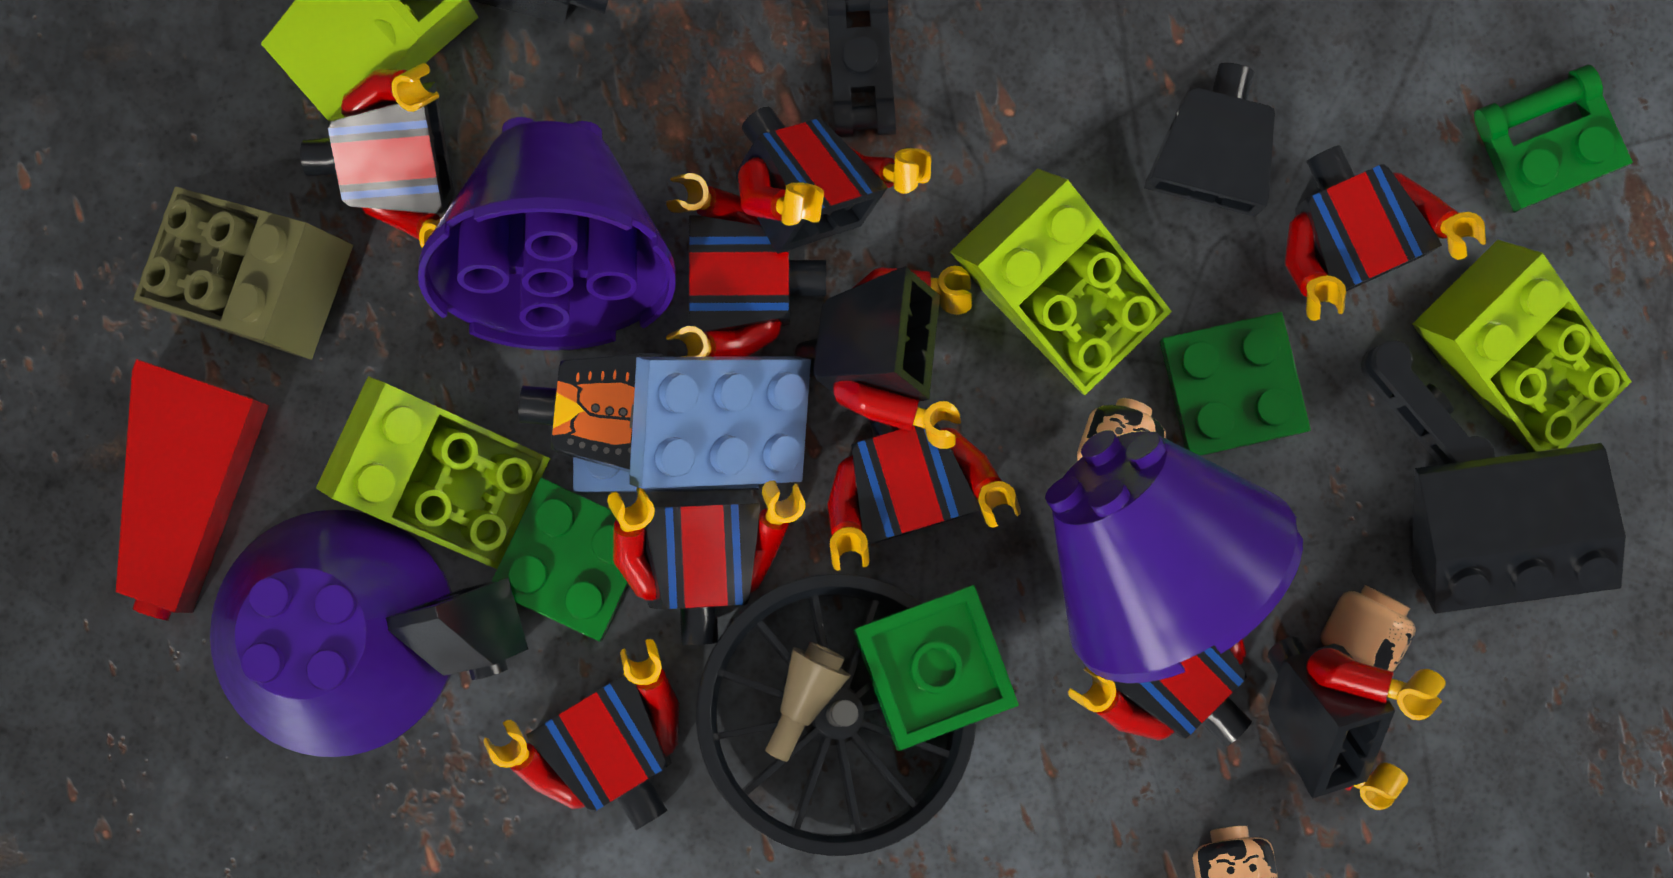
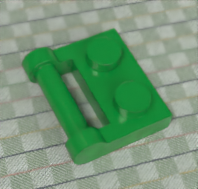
M1590 64L1570 71L1568 79L1500 107L1496 103H1491L1474 112L1476 128L1514 213L1618 171L1633 163L1603 97L1601 78L1597 70ZM1576 102L1582 115L1581 119L1513 146L1508 135L1510 128Z

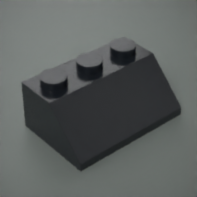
M1602 443L1415 468L1412 573L1435 614L1621 588L1626 535L1607 452Z

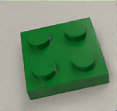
M1282 312L1170 336L1159 341L1185 449L1199 456H1205L1311 431Z
M540 478L492 581L508 578L516 603L602 642L629 585L613 561V526L616 517L610 509Z
M975 585L853 629L890 734L898 751L1019 706Z

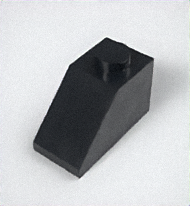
M508 578L459 589L386 617L388 630L443 676L468 670L471 680L493 676L508 670L505 659L528 650Z

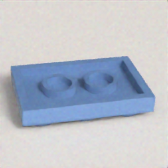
M797 356L636 357L629 484L641 489L765 484L768 481H776V483L802 482L811 359Z

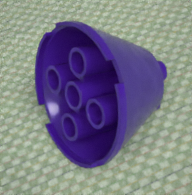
M515 117L503 124L502 134L493 141L424 244L419 257L418 281L425 300L440 317L445 318L447 313L450 312L469 323V334L475 337L523 349L574 350L616 341L617 330L640 321L642 328L653 323L663 314L673 299L676 285V269L669 248L610 148L604 142L602 129L598 125L588 121H577L570 124L557 121L536 122L527 117Z
M1105 430L1095 434L1082 446L1081 454L1083 457L1066 472L1062 479L1056 481L1046 492L1045 500L1051 507L1072 647L1090 671L1110 681L1121 683L1157 681L1184 673L1185 669L1180 662L1207 650L1213 645L1222 654L1246 637L1271 613L1290 587L1301 561L1303 538L1297 530L1295 519L1297 517L1282 498L1163 438L1156 432L1137 431L1116 436L1113 431Z
M323 510L287 519L258 536L243 550L230 567L219 588L213 607L210 628L211 654L219 683L233 708L248 725L268 740L286 749L319 757H340L360 754L382 747L396 740L423 716H426L444 691L451 675L443 676L388 630L386 617L451 593L452 590L443 570H440L431 555L415 537L404 529L367 513L350 510Z

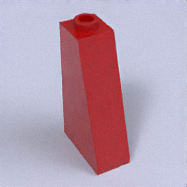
M136 359L131 377L116 593L134 598L133 610L157 619L169 621L172 612H194L269 405Z

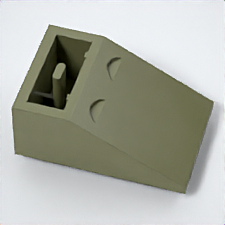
M175 187L133 300L312 360L353 244L303 221Z

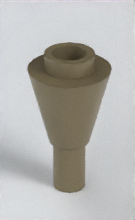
M814 642L809 643L806 651L793 648L780 709L782 716L765 749L768 754L788 762L805 725L809 726L850 678L851 675L841 668L845 659L843 656Z

